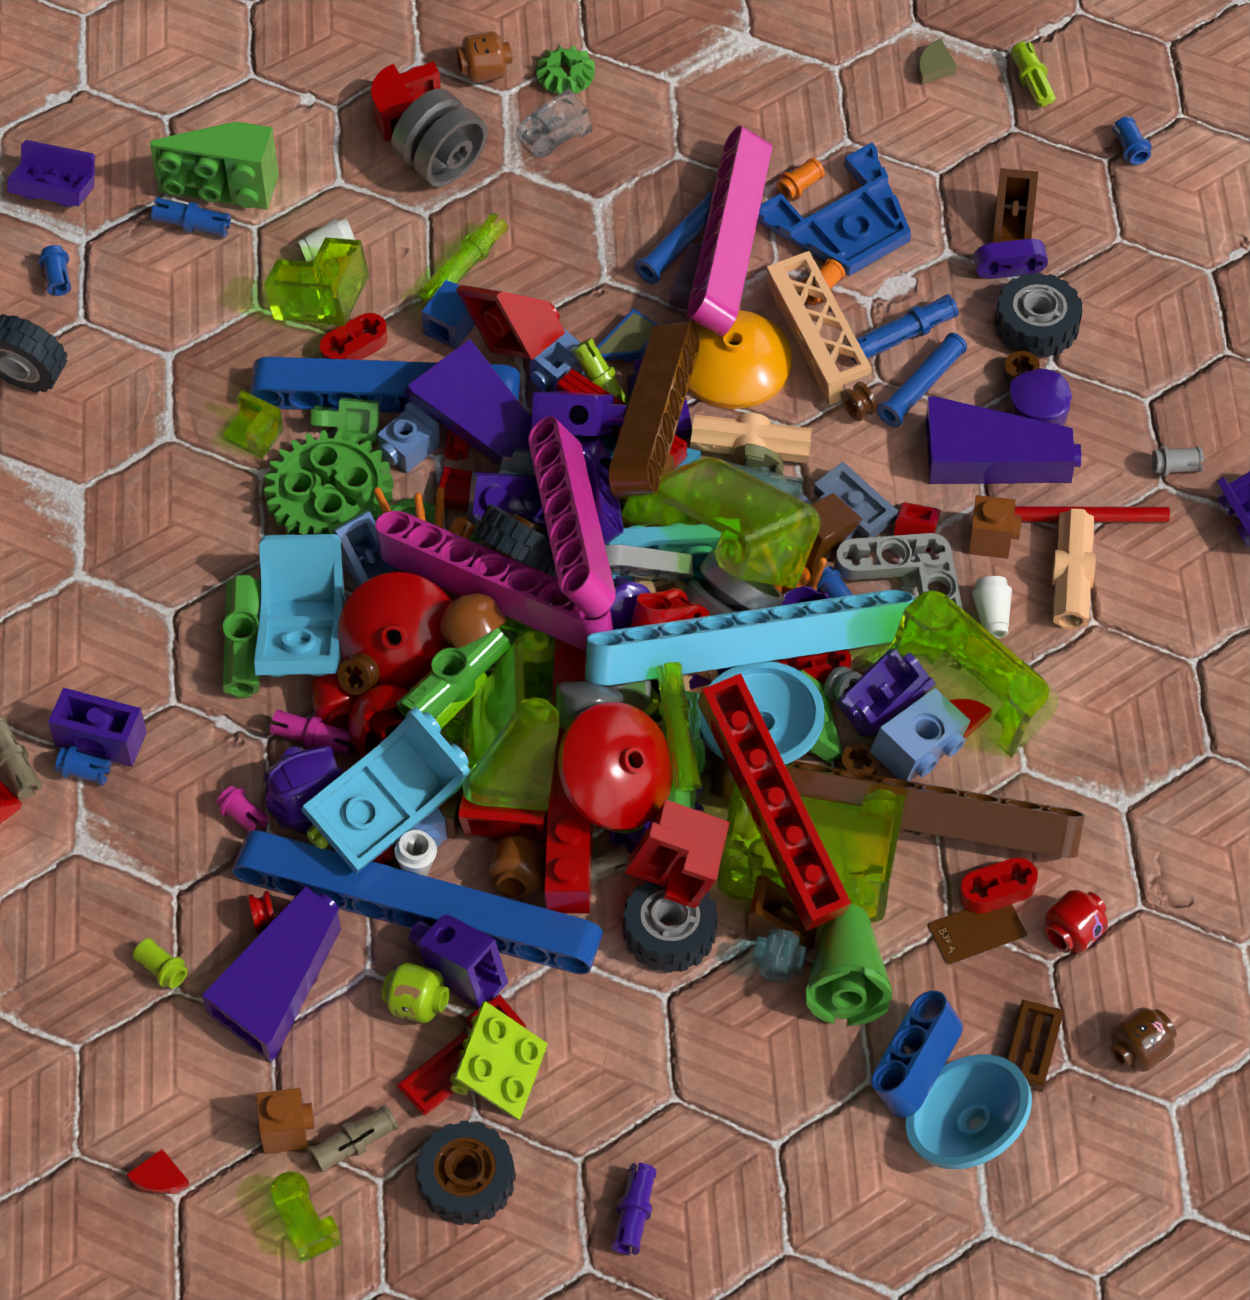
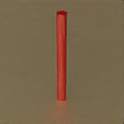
M1015 506L1014 515L1022 516L1021 522H1059L1060 513L1067 512L1070 509L1085 510L1089 515L1094 516V522L1169 523L1170 507Z

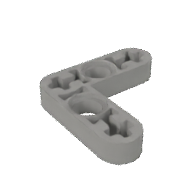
M925 533L855 538L845 540L839 545L834 558L835 570L841 571V577L848 580L915 576L928 638L939 646H950L959 640L965 626V619L951 547L943 536ZM926 548H932L934 554H939L937 560H932L930 554L925 553ZM886 549H895L901 553L903 561L896 565L889 564L883 559L882 552ZM870 551H874V555H873V564H874V565L871 564V562H872V557H869ZM849 553L854 554L855 559L860 560L857 566L852 565L850 559H846ZM912 556H916L914 562H911ZM931 582H941L946 585L949 594L942 598L935 597L929 592L928 584ZM942 609H946L944 614L946 624L952 626L950 632H945L943 626H938Z
M605 545L612 575L617 574L662 581H680L693 578L694 576L693 557L690 554L627 545Z

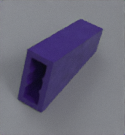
M471 339L407 385L404 395L409 401L509 474L535 475L528 442L532 418Z
M928 397L925 420L929 484L1072 483L1074 467H1081V444H1074L1073 428L940 397Z
M305 887L202 994L207 1014L270 1063L276 1058L341 931L337 904L326 894L320 893L317 895L308 887Z

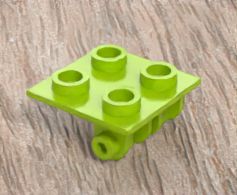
M483 1001L478 1015L472 1018L471 1023L473 1027L469 1038L463 1042L465 1049L461 1050L458 1055L460 1062L457 1070L450 1076V1081L452 1082L451 1090L461 1095H467L469 1089H471L513 1118L520 1120L548 1043L486 1001Z

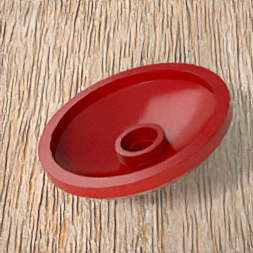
M389 572L369 579L350 595L340 614L338 640L344 661L356 654H366L373 658L379 668V680L373 687L381 684H395L410 690L432 670V660L438 652L447 648H455L454 645H448L441 634L439 625L444 611L452 602L451 599L434 582L414 573ZM391 629L400 632L402 638L399 644H393L389 641L388 632ZM357 667L355 668L357 671L355 677L361 681L362 671Z
M606 702L594 705L582 711L571 721L560 743L558 768L564 791L574 808L593 824L610 830H628L639 827L652 820L664 801L668 800L674 777L672 753L667 739L659 726L640 709L620 702ZM629 755L634 761V768L629 763Z

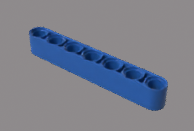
M262 357L253 363L249 399L251 403L260 408L311 410L315 409V406H329L339 409V400L341 398L380 401V413H403L405 405L410 402L404 395L407 385L438 362ZM490 364L519 401L521 376L519 371L508 365Z

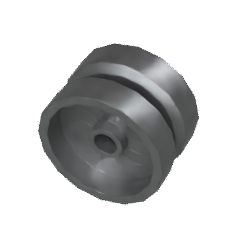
M437 88L424 93L402 114L392 135V150L410 167H415L418 174L432 186L443 187L463 176L477 161L487 140V125L470 109L464 108V105L448 90Z
M712 549L699 567L706 580L692 578L683 590L687 595L688 601L704 606L708 609L710 616L781 606L785 600L782 593L763 576L733 556L717 549Z

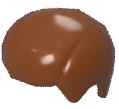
M474 593L462 595L452 601L444 611L439 625L441 634L448 645L462 648L497 629L505 623L506 618L497 603L490 596Z

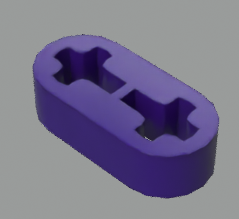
M1037 239L989 243L979 247L974 253L977 274L985 279L1015 277L1027 273L1028 275L1043 271L1048 265L1045 245Z

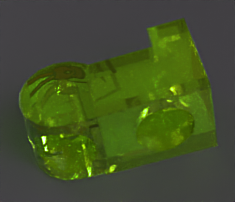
M293 1171L284 1172L277 1176L272 1182L270 1190L274 1208L301 1264L342 1245L340 1232L332 1215L322 1220L319 1219L312 1205L308 1180L302 1174Z

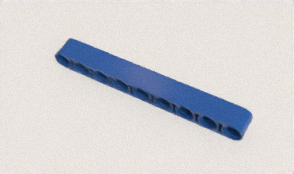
M257 830L247 832L232 868L234 876L250 885L294 897L305 887H308L317 895L324 893L329 896L341 910L410 929L420 920H424L433 926L442 915L449 914L495 939L498 951L501 954L575 974L590 973L603 936V930L597 924L582 918L384 864L371 862L355 874L336 851L325 848L320 849L314 845Z

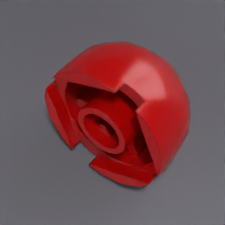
M381 684L368 689L355 701L350 709L347 727L350 741L362 758L385 740L404 720L405 717L399 712L396 702L409 689L395 684Z

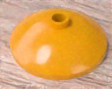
M739 310L734 324L723 336H719L696 323L700 340L699 353L688 387V391L696 398L720 408L743 409L768 401L784 387L791 372L792 351L785 334L772 321L759 314Z

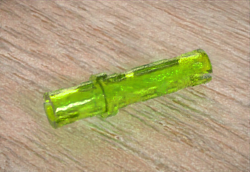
M490 213L473 234H467L462 239V246L419 289L418 294L425 303L430 297L434 296L446 279L458 284L478 261H484L489 256V249L508 231V225L502 218L495 224L498 215Z
M664 663L665 669H663L662 665L655 667L661 697L658 710L659 714L664 716L673 771L674 790L676 792L693 791V786L694 789H699L702 787L698 772L689 711L692 710V702L686 696L682 663Z

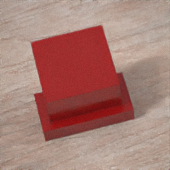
M665 800L656 816L647 826L644 836L628 858L625 874L663 887L666 885L663 898L696 909L717 879L730 822Z

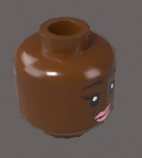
M1147 1007L1138 1008L1113 1026L1111 1031L1113 1045L1110 1047L1114 1059L1124 1068L1130 1066L1139 1072L1149 1071L1173 1053L1175 1048L1174 1038L1177 1035L1176 1029L1171 1020L1161 1010H1151Z

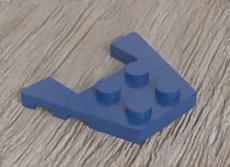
M873 142L845 157L844 167L862 187L807 218H803L780 193L761 204L757 222L805 251H810L812 255L824 262L827 259L838 261L848 276L910 242L911 230L897 196L893 195L888 183L885 167L881 166L878 159V150Z

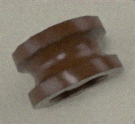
M1016 351L1007 357L1003 377L1009 387L1011 381L1020 375L1016 373L1019 367L1027 368L1025 372L1040 368L1039 360L1034 354L1027 351Z
M863 382L854 384L853 390L845 389L841 392V399L845 409L858 422L866 418V413L872 415L878 409L873 393Z
M360 653L353 655L339 666L337 678L340 686L346 692L360 695L377 684L379 668L373 658ZM357 667L362 671L361 681L354 677L357 672L355 668Z
M862 742L852 743L843 751L841 769L877 775L879 760L870 752L871 745ZM857 758L866 759V766L863 765L861 770L853 767V763L857 762Z

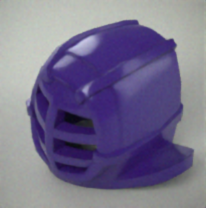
M297 746L291 747L282 755L281 760L270 767L268 772L265 773L266 807L281 827L307 835V830L313 824L301 811L302 806L342 775V768H338L331 747L322 746L308 750Z

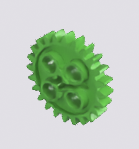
M322 430L319 440H314L307 433L305 434L306 444L301 445L299 442L292 440V452L280 449V462H270L271 473L265 474V500L267 501L269 515H274L277 527L285 525L286 535H294L298 531L299 535L333 534L334 529L365 511H370L376 523L379 515L383 513L374 494L375 487L381 488L388 503L393 502L392 489L394 485L393 476L390 475L389 462H383L381 450L372 452L371 441L368 440L359 446L358 436L355 433L348 440H343L342 430H338L334 438H328L326 431ZM355 484H362L361 486H358V487L352 486V485H355ZM330 510H336V512L333 513H325Z

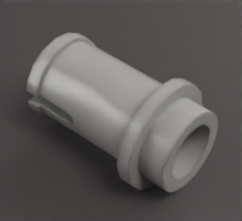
M1161 445L1159 449L1152 451V470L1154 473H1160L1162 477H1167L1172 472H1202L1204 468L1203 464H1199V462H1204V453L1200 446L1195 448L1168 449L1166 445Z

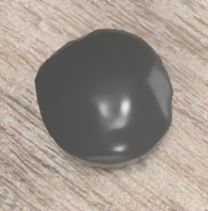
M565 681L559 683L556 686L555 723L558 727L566 730L571 721L585 709L606 702L622 703L623 695L612 687L596 685L588 681Z

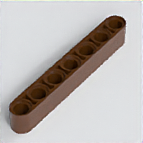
M693 320L654 325L609 467V483L615 498L656 494L659 490L699 353V333Z

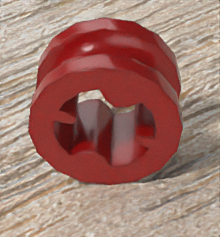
M264 891L263 895L259 898L253 894L248 895L256 932H260L261 928L265 925L269 926L275 919L269 891Z

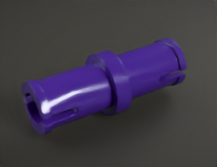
M635 1163L629 1166L624 1197L618 1200L616 1209L620 1216L611 1247L617 1253L627 1256L631 1254V1247L633 1255L639 1254L644 1224L646 1220L650 1219L653 1208L649 1201L657 1170L645 1163H638L637 1171Z

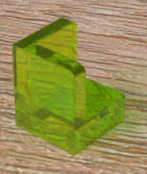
M241 390L237 395L239 414L224 432V439L263 459L284 431L281 410Z

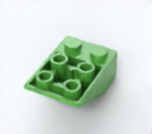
M235 121L151 140L150 148L159 192L167 193L171 196H186L203 199L208 202H223L240 205L244 208L268 210L279 176L272 127Z

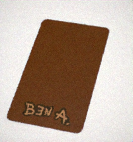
M1012 904L981 914L965 909L929 924V928L946 962L950 965L1027 936V932Z

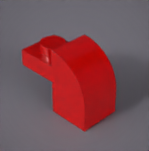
M434 61L422 66L413 67L400 74L393 63L382 69L374 78L371 86L374 121L385 141L392 139L396 124L402 114L416 99L426 92L437 88L441 89L440 72Z

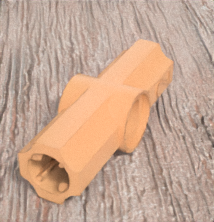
M757 413L741 414L737 419L695 415L690 448L698 451L732 454L736 461L745 464L746 443L774 451L780 456L782 461L808 464L812 428L771 424L767 417Z
M1070 509L1067 512L1060 513L1057 550L1054 551L1052 585H1055L1053 623L1066 630H1077L1080 627L1088 626L1090 589L1093 588L1096 553H1092L1094 516L1089 515L1083 509Z

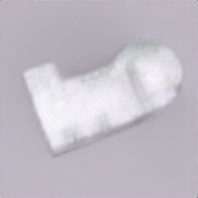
M568 88L526 117L518 126L516 135L535 157L543 158L551 154L558 145L577 134L582 138L593 130L588 108Z

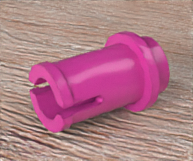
M230 786L220 794L216 804L220 807L219 813L221 815H229L246 832L260 831L257 828L258 826L250 819L257 822L263 829L267 827L270 817L245 797L246 791L244 789H236L234 786Z

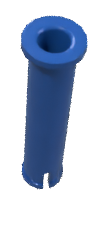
M707 192L704 195L705 197L645 258H639L635 262L636 272L643 280L650 284H657L661 279L660 274L705 229L713 192Z
M949 333L886 402L882 401L877 405V414L880 419L890 427H900L903 424V417L950 366L967 351L965 340L956 333Z

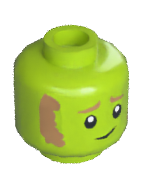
M403 963L396 970H391L387 974L382 988V1000L384 1003H387V1008L391 1015L419 1023H428L434 1019L438 1012L442 1013L446 1009L449 1000V988L444 987V979L440 971L411 963Z

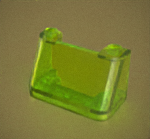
M707 456L664 474L656 494L628 497L621 514L627 520L643 526L653 524L669 526L675 523L693 525L700 521L721 532L715 554L719 567L725 572L740 580L796 588L820 528V516L817 510L810 504L721 459Z
M938 591L924 592L905 608L890 649H896L902 657L908 652L914 657H926V660L932 665L946 652L1001 699L1005 704L997 711L994 719L1001 723L1003 729L996 745L1013 758L1054 715L1059 703L1057 691L1049 682L945 594Z
M529 631L519 636L466 705L463 720V752L468 758L469 764L467 766L470 772L463 782V795L468 801L482 806L548 811L559 730V713L548 701L553 659L556 652L555 637L539 631Z
M735 783L726 820L730 824L718 870V888L724 895L730 898L752 902L756 879L759 875H765L784 889L786 888ZM876 790L864 796L861 807L800 796L851 903L864 909L868 913L871 923L882 920L888 903L906 796L896 795L888 790Z

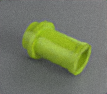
M151 938L144 939L134 950L133 959L155 975L160 986L174 989L186 978L188 969L185 967L184 960L180 957H172Z

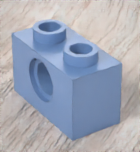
M934 688L880 727L870 752L898 779L910 781L917 775L923 778L935 768L941 757L945 754L948 757H952L962 748L966 742L963 735L970 720Z

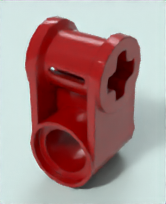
M671 588L655 593L639 594L636 598L630 627L710 616L708 609L701 604H693L688 601L686 593L682 590Z

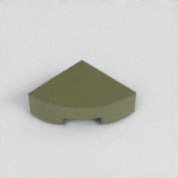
M942 39L932 42L925 48L919 63V78L922 84L956 73V63Z
M746 443L745 477L780 480L784 478V463L778 454L766 447Z

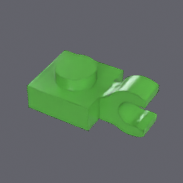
M341 398L339 400V409L329 406H315V409H311L310 425L338 427L337 431L342 430L344 440H348L355 433L358 436V441L369 440L376 442L379 433L380 401Z

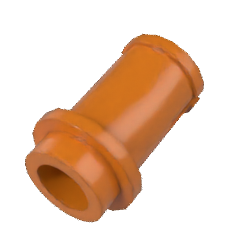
M809 158L792 172L782 173L779 181L776 183L779 194L781 193L788 201L801 198L802 192L824 178V168L817 159Z
M827 259L819 268L830 290L845 277L844 268L834 259ZM805 277L801 283L806 284L809 277ZM808 295L805 302L810 305H816L817 303H823L824 300Z

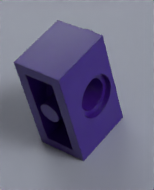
M64 687L48 721L56 747L69 749L71 746L77 747V752L105 760L108 759L111 762L133 767L147 734L141 708Z

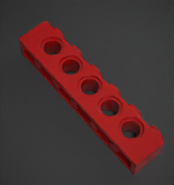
M739 673L702 689L697 703L805 930L808 931L844 915L852 903L742 674Z

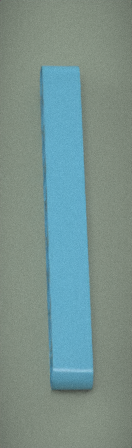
M883 590L592 633L587 637L585 679L596 685H617L903 641L911 636L914 596L901 590Z

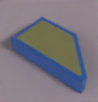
M633 309L597 348L605 361L624 359V362H632L633 360L642 359L654 325L659 324Z

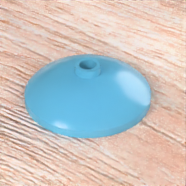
M770 661L735 666L723 672L709 685L711 686L739 673L742 674L785 765L806 754L820 737L825 717L822 696L812 680L793 667ZM701 712L700 730L710 749L724 759Z
M978 1054L954 1060L944 1065L920 1109L913 1115L906 1117L908 1140L924 1161L939 1168L966 1169L983 1164L1004 1152L1024 1129L1032 1106V1094L1029 1083L1014 1063L999 1056Z

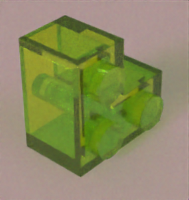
M325 237L313 262L277 259L264 283L273 319L345 326L369 278L361 240Z

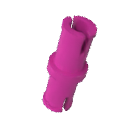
M277 709L273 716V721L287 724L288 726L271 724V735L302 742L304 747L308 749L330 746L332 751L344 754L347 757H350L353 752V745L339 741L340 739L351 742L347 729L325 724L322 718L316 716L308 719L283 712L280 709Z

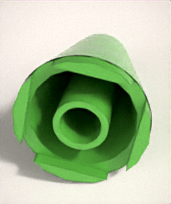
M854 904L850 905L844 915L824 924L806 987V1005L813 1015L834 1024V1018L848 1019V1026L861 1025L880 1018L888 1011L889 1002L892 999V987L869 915L864 909Z

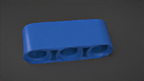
M930 990L922 993L914 1000L873 1072L871 1078L873 1088L890 1113L896 1117L905 1118L913 1115L920 1109L962 1034L963 1023L942 992Z

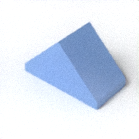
M370 511L363 512L333 530V534L341 539L342 567L357 587L375 576L398 570V568L387 564L381 558L375 528L376 523Z

